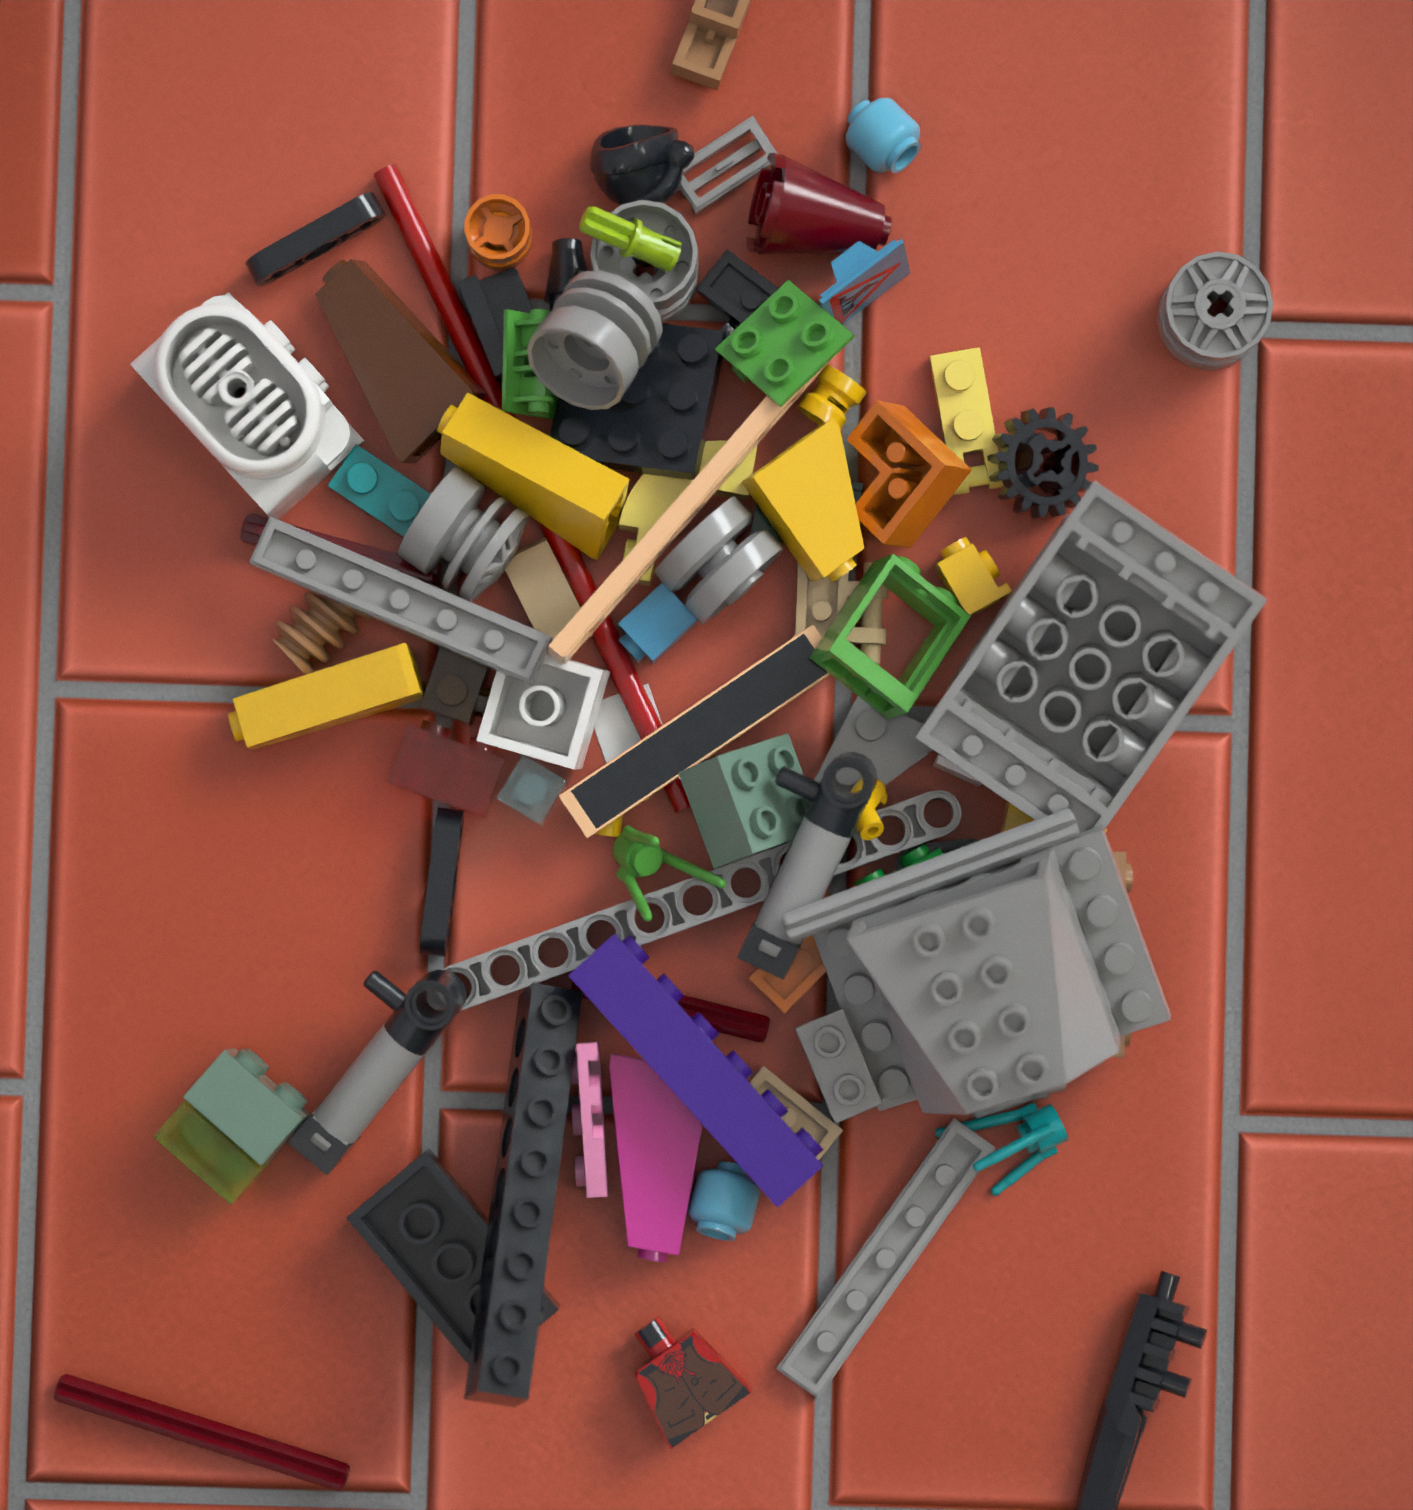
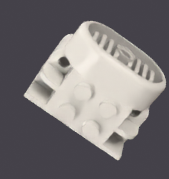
M228 292L225 296L212 297L201 306L180 315L168 326L163 335L130 365L269 517L271 516L279 520L347 458L355 444L361 446L365 441L324 394L329 385L325 382L322 375L305 357L298 363L291 356L296 349L290 344L291 342L271 320L263 325ZM246 392L244 396L239 398L240 394Z

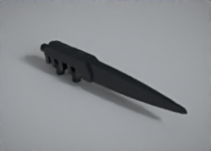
M1161 1271L1153 1295L1137 1294L1097 1419L1083 1470L1075 1510H1117L1147 1423L1144 1410L1154 1412L1158 1408L1160 1401L1158 1398L1161 1390L1186 1398L1192 1379L1168 1371L1170 1361L1174 1358L1176 1351L1174 1348L1177 1341L1201 1349L1206 1338L1207 1329L1183 1321L1184 1317L1187 1316L1190 1306L1173 1301L1180 1276Z

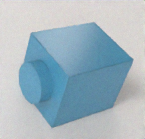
M662 582L618 623L619 629L624 633L618 641L635 660L640 662L646 656L654 665L698 623V620Z

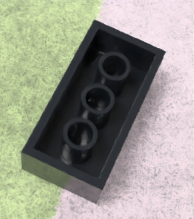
M429 1148L346 1218L469 1365L489 1219ZM545 1286L543 1288L539 1326L560 1308V1304Z

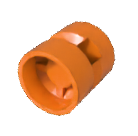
M490 194L478 199L469 208L464 222V233L473 257L482 266L491 270L505 271L519 266L528 257L532 247L533 232L525 208L516 199L504 194Z

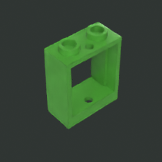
M895 554L878 559L871 564L809 657L886 719L909 712L971 617V615L959 607V602L954 594L944 588L934 587L920 575L921 570L914 562ZM882 584L934 625L899 680L846 640Z

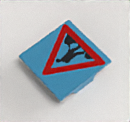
M900 239L897 242L892 240L879 251L858 241L831 262V266L837 283L821 294L820 306L843 325L908 276L910 268L903 240Z

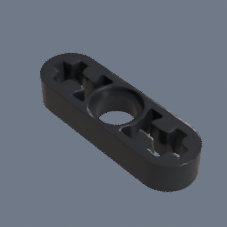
M373 192L362 194L257 252L245 262V265L257 286L267 285L379 223L386 214Z
M440 807L437 810L419 953L423 955L446 957L463 832L464 810Z

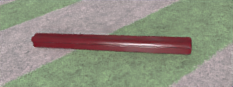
M64 1374L59 1378L54 1392V1399L57 1402L335 1491H341L345 1487L349 1476L350 1466L345 1462L69 1374Z

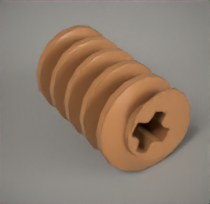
M307 591L304 594V598L309 610L306 612L292 605L289 608V612L294 624L291 626L280 620L275 621L274 625L280 638L278 640L271 639L307 675L315 672L309 658L314 657L324 663L330 659L324 646L326 642L337 648H342L345 645L339 632L341 628L352 634L359 632L354 619L356 614L367 620H372L373 618L326 597L321 598Z

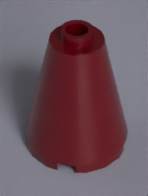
M769 153L767 159L773 164L771 170L761 168L749 211L748 223L757 225L756 239L747 237L746 244L749 252L758 254H842L858 241L876 250L878 245H886L892 219L891 216L885 215L884 204L785 155Z

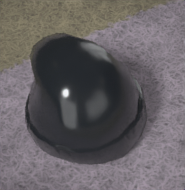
M658 125L617 127L603 132L596 138L591 150L590 170L594 174L599 188L611 201L618 205L639 200L666 204L676 195L681 187L683 169L688 167L694 159L693 146L685 141H679L678 131L673 127Z

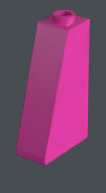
M611 1053L609 1072L628 1246L638 1248L637 1257L667 1262L668 1254L679 1255L702 1123L644 1059Z

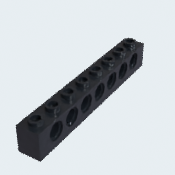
M532 983L519 995L465 1388V1400L514 1408L529 1400L582 1000L581 991Z

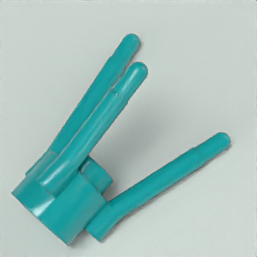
M1032 1102L1017 1110L961 1122L972 1131L1023 1121V1123L1015 1126L1019 1139L988 1154L986 1157L976 1161L972 1166L974 1171L979 1172L1023 1149H1026L1029 1154L1034 1152L991 1188L990 1192L993 1196L999 1195L1009 1186L1013 1185L1041 1161L1057 1154L1056 1146L1068 1141L1063 1123L1051 1104L1038 1109L1035 1103ZM947 1126L937 1128L935 1136L939 1138Z

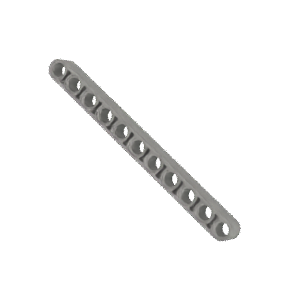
M934 790L877 810L876 812L880 819L890 816L901 822L904 830L903 838L898 844L889 846L880 842L878 838L868 841L863 840L857 829H855L851 837L856 845L855 856L849 862L839 863L833 876L945 836L955 830L960 823L962 815L961 805L957 798L950 792ZM939 799L948 804L951 809V819L947 826L935 828L926 822L923 811L928 801ZM792 842L709 871L726 881V886L722 889L692 877L643 895L647 903L657 904L664 912V924L656 932L646 933L638 928L635 923L637 908L633 900H629L455 963L443 970H448L452 973H462L470 980L472 990L462 1008L464 1010L529 987L532 983H540L575 970L596 951L587 939L588 929L596 921H608L614 926L616 935L621 941L630 935L639 946L758 904L765 901L779 871L780 858L788 852ZM740 869H751L758 874L761 885L756 895L743 898L736 895L732 890L731 878ZM693 886L705 887L712 895V907L703 915L690 914L683 906V896ZM549 938L561 939L568 948L567 960L563 965L556 968L546 966L541 961L539 955L541 945ZM500 956H512L519 964V977L510 985L499 984L492 976V965ZM434 990V996L438 1003L446 1008L445 998L440 992Z

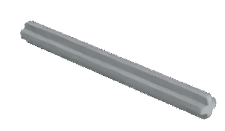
M1064 809L788 911L782 915V922L791 941H798L1077 838L1079 836V827L1073 812L1070 809Z

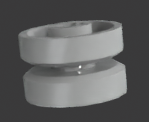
M736 496L724 502L694 528L663 559L654 571V574L670 591L685 588L699 575L703 578L689 593L685 607L702 625L710 621L727 605H733L749 591L764 575L763 571L784 550L780 542L767 529L754 532L739 545L735 542L750 526L753 514Z

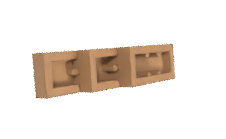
M695 0L688 25L673 60L670 74L718 90L752 0Z

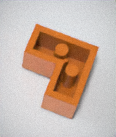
M876 400L846 439L880 471L855 505L859 521L885 545L911 548L972 471L904 405Z

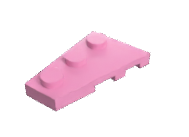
M599 1041L579 1042L576 1044L577 1053H574L570 1083L579 1084L580 1104L572 1105L573 1136L583 1135L584 1156H575L576 1187L586 1186L587 1198L607 1197L608 1179Z

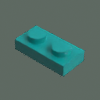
M355 444L328 484L330 489L403 538L431 495L357 444Z

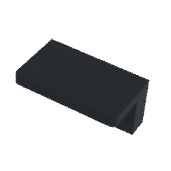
M510 268L480 281L477 275L457 282L495 379L499 380V382L502 381L504 310L509 309L530 313V310H533L516 268Z

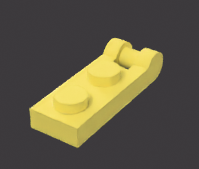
M980 347L931 355L929 362L944 444L963 462V454L981 452L984 464L970 467L972 471L958 487L954 495L969 493L970 487L988 485L989 489L1004 487L1002 481L990 482L989 476L998 472L999 468L998 464L987 461V455L999 453L998 446L992 440L996 434Z

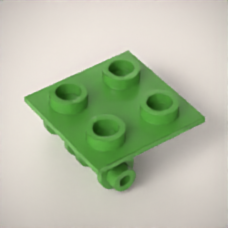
M787 280L720 343L715 350L733 366L731 368L741 381L746 383L750 380L777 405L782 407L855 336L790 280Z
M509 309L504 310L503 412L554 419L558 396L554 395L539 381L529 365L527 347L531 336L544 317L551 312L550 310L533 309L530 310V313Z

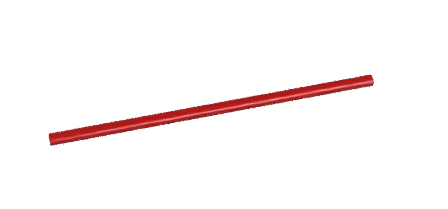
M396 164L386 166L375 172L374 177L465 370L486 392L481 400L502 410L501 384L499 380L495 379L483 346ZM507 413L516 418L515 414ZM538 522L580 608H582L598 589L579 549ZM608 615L592 633V638L607 670L610 671L615 687L642 740L660 728L662 724L626 649L618 641L620 636L610 615ZM680 777L664 787L675 813L691 807Z

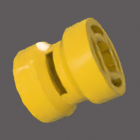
M827 365L817 376L818 385L813 392L805 393L797 408L818 425L834 418L841 431L846 424V413L851 407L858 406L867 392L850 377L836 368Z

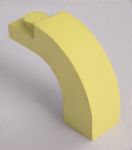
M727 441L705 442L699 473ZM757 446L714 495L728 498L736 496L739 500L748 501L749 492L742 484V481L753 474ZM643 474L625 502L619 521V529L638 533L637 540L627 538L623 560L693 480ZM654 564L636 584L651 586Z

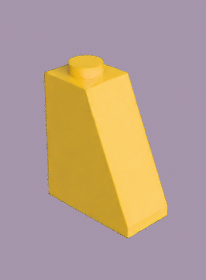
M832 418L820 424L742 481V484L812 582L826 576L831 582L836 581L856 566L852 557L864 549L840 426Z

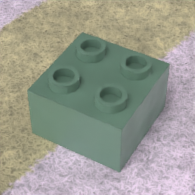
M788 733L716 756L678 772L714 869L793 841L811 801L775 784L778 772L784 766L804 775Z
M236 1048L227 1049L217 1057L183 1098L262 1166L275 1158L310 1115L303 1108L308 1100L288 1082L285 1081L283 1084L280 1082L277 1085L266 1076L265 1073L270 1068L269 1065L249 1048L245 1050L241 1048L240 1051Z

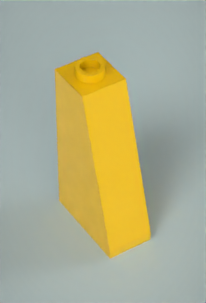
M468 392L458 408L450 405L437 429V432L442 434L440 454L580 551L598 560L619 526L629 479Z
M403 643L233 698L236 711L229 712L228 718L236 742L245 740L246 747L250 750H255L421 701L425 690L413 650L407 643Z

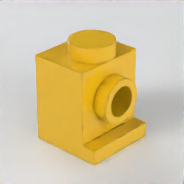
M967 537L954 542L940 551L944 560L938 562L935 569L946 589L956 596L959 607L971 615V617L1006 598L1012 592L1008 583L1000 587L996 585L994 579L998 578L1000 573L992 557L986 549L978 553L974 544H970Z

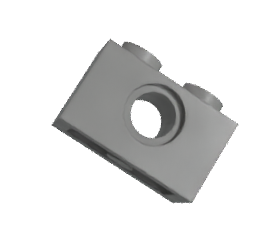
M843 1008L794 1027L835 1124L883 1104Z

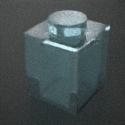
M522 755L498 794L497 799L543 827L560 799L559 795L565 791L569 783L527 756Z

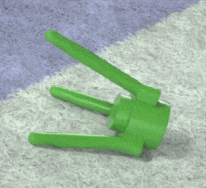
M629 825L623 828V833L614 842L613 857L616 863L620 865L616 877L625 884L637 910L646 922L652 920V913L635 878L654 874L660 868L661 863L670 865L717 888L722 889L726 886V881L723 878L669 853L659 846V839L657 837L643 833Z

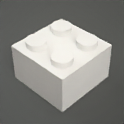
M548 653L532 686L496 671L476 741L570 769H582L610 671L573 660L560 665Z

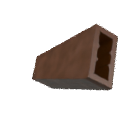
M350 259L346 262L341 260L324 275L322 281L325 285L315 295L394 455L401 463H417L442 438V434L437 432V429L449 406L453 405L458 408L467 392L479 399L486 392L366 261Z

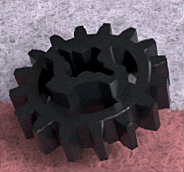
M1053 407L1041 409L1039 415L1033 408L1021 412V420L1015 417L1004 422L1009 434L1000 433L993 436L992 440L1000 447V452L987 455V461L998 464L999 471L990 475L989 479L990 482H1003L1005 487L998 495L1000 500L1012 497L1016 499L1013 506L1014 512H1026L1030 508L1033 519L1046 517L1047 512L1051 517L1064 515L1065 506L1075 508L1081 499L1077 492L1085 493L1091 485V482L1085 479L1086 474L1098 471L1099 466L1088 462L1087 455L1096 451L1097 447L1095 444H1083L1081 439L1088 431L1086 426L1075 429L1070 427L1073 420L1072 414H1062L1056 419ZM1034 430H1045L1057 437L1053 440H1047L1042 433L1036 434ZM1052 452L1046 458L1047 461L1042 466L1044 472L1034 474L1038 469H1040L1039 465L1042 464L1044 460L1042 454ZM1034 486H1040L1044 493L1050 492L1052 496H1040L1029 489Z

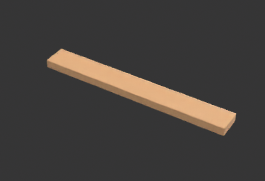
M827 364L782 407L766 396L549 644L548 654L560 665L566 664Z

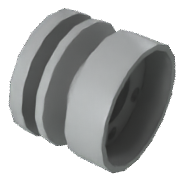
M639 200L620 205L611 214L629 222H632L635 218L640 219L644 227L663 236L665 235L680 241L682 246L680 247L679 258L673 269L668 273L654 266V276L645 272L638 277L636 266L640 264L642 267L647 268L650 266V263L630 255L627 258L621 257L619 255V248L593 237L590 253L592 271L600 270L616 274L633 283L651 299L661 316V323L669 322L686 309L696 293L699 264L698 247L694 231L681 213L664 203Z
M1217 251L1195 257L1179 269L1160 298L1157 324L1161 340L1175 358L1190 367L1211 371L1232 366L1250 353L1270 325L1273 300L1269 283L1257 266L1240 255ZM1222 298L1228 304L1223 311L1225 315L1219 313L1212 317L1207 312L1211 306L1210 301L1216 302Z
M600 270L583 271L570 279L564 288L563 294L555 301L552 311L544 317L531 336L527 347L529 365L539 381L559 398L572 405L590 410L608 409L620 402L635 379L638 369L645 364L649 353L658 344L663 332L661 316L651 299L633 283L616 274Z
M455 467L443 478L427 499L405 534L397 554L398 557L425 575L437 567L443 559L446 560L449 565L444 574L442 586L450 590L465 574L468 575L459 592V597L473 603L485 589L499 579L519 548L520 539L529 520V515L517 508L508 516L503 524H500L499 522L508 506V501L500 497L482 512L478 509V506L483 497L485 486L460 468Z

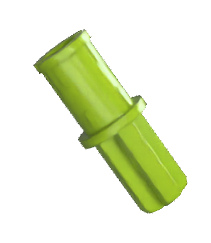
M592 206L587 207L582 215L579 230L582 233L619 248V255L621 257L633 256L667 273L673 269L679 258L682 243L644 227L640 219L635 218L632 222H629Z

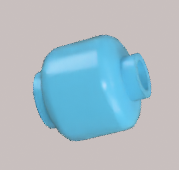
M879 98L873 102L864 100L854 107L847 118L849 127L846 132V145L876 173H886L888 171L898 173L906 168L919 153L921 143L918 142L920 126L891 98Z
M720 1161L717 1169H704L698 1173L688 1206V1214L691 1220L697 1224L696 1231L707 1237L723 1241H734L736 1235L748 1232L753 1225L760 1198V1188L752 1179L747 1177V1173L739 1164Z

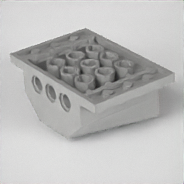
M1093 480L1070 515H1065L949 683L946 693L918 731L915 738L1034 820L1064 809H1070L1077 821L1079 832L1103 825L1105 830L1266 603L1267 598L1099 482Z
M1103 825L1079 832L1077 838L813 935L839 1006L845 1012L883 1103L878 1106L879 1111L918 1099L923 1113L967 1115L1069 1083L1118 1053L1122 1035L1171 1020V1012Z

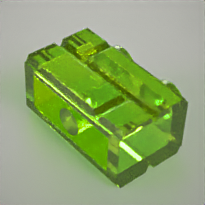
M187 1100L179 1106L154 1135L158 1142L230 1205L236 1203L270 1164L269 1162L262 1166L258 1164Z

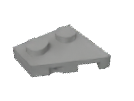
M857 696L814 781L820 783L824 771L834 758L842 753L857 752L865 755L872 761L877 771V778L887 785L932 752L933 749L915 738L923 726L922 723L905 714L886 719ZM850 767L841 768L837 771L836 775L837 784L843 791L848 793L857 781L862 779L860 773Z

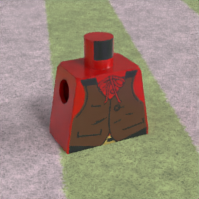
M658 1316L634 1333L650 1356L648 1360L635 1368L634 1374L670 1448L676 1446L751 1393V1387L747 1381L694 1328L675 1340Z

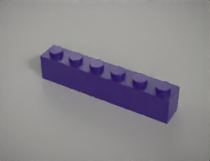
M613 934L568 976L778 1208L824 1166L816 1157L823 1149L803 1127L796 1133L789 1128L781 1119L789 1111L769 1089L760 1095L752 1087L747 1079L754 1072L734 1050L725 1057L712 1041L719 1034L699 1011L690 1018L679 1006L678 1002L684 995L664 973L656 980L642 965L650 957L630 935L621 941Z

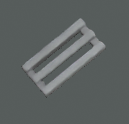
M751 116L694 153L692 162L683 169L679 191L686 198L695 215L759 175L761 168L768 169L773 166L767 159L769 153L777 152L755 118ZM751 132L755 140L692 181H687L684 176L685 174ZM759 150H763L765 153L763 157L698 198L695 193L696 191Z

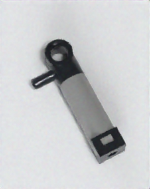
M847 752L837 756L824 771L820 783L785 766L779 770L775 784L811 801L737 958L783 980L790 971L804 938L798 941H791L782 922V915L788 911L823 899L876 787L878 779L876 768L865 755L857 752ZM846 767L857 770L863 779L862 789L855 793L843 791L837 784V771Z
M440 969L428 972L409 989L407 995L377 970L372 971L363 982L364 987L390 1007L393 1013L316 1110L307 1117L288 1141L290 1146L326 1175L342 1161L361 1137L360 1135L455 1016L462 1010L466 1002V990L463 982L454 973ZM427 989L436 990L443 995L446 1001L445 1010H436L427 1003L425 997Z

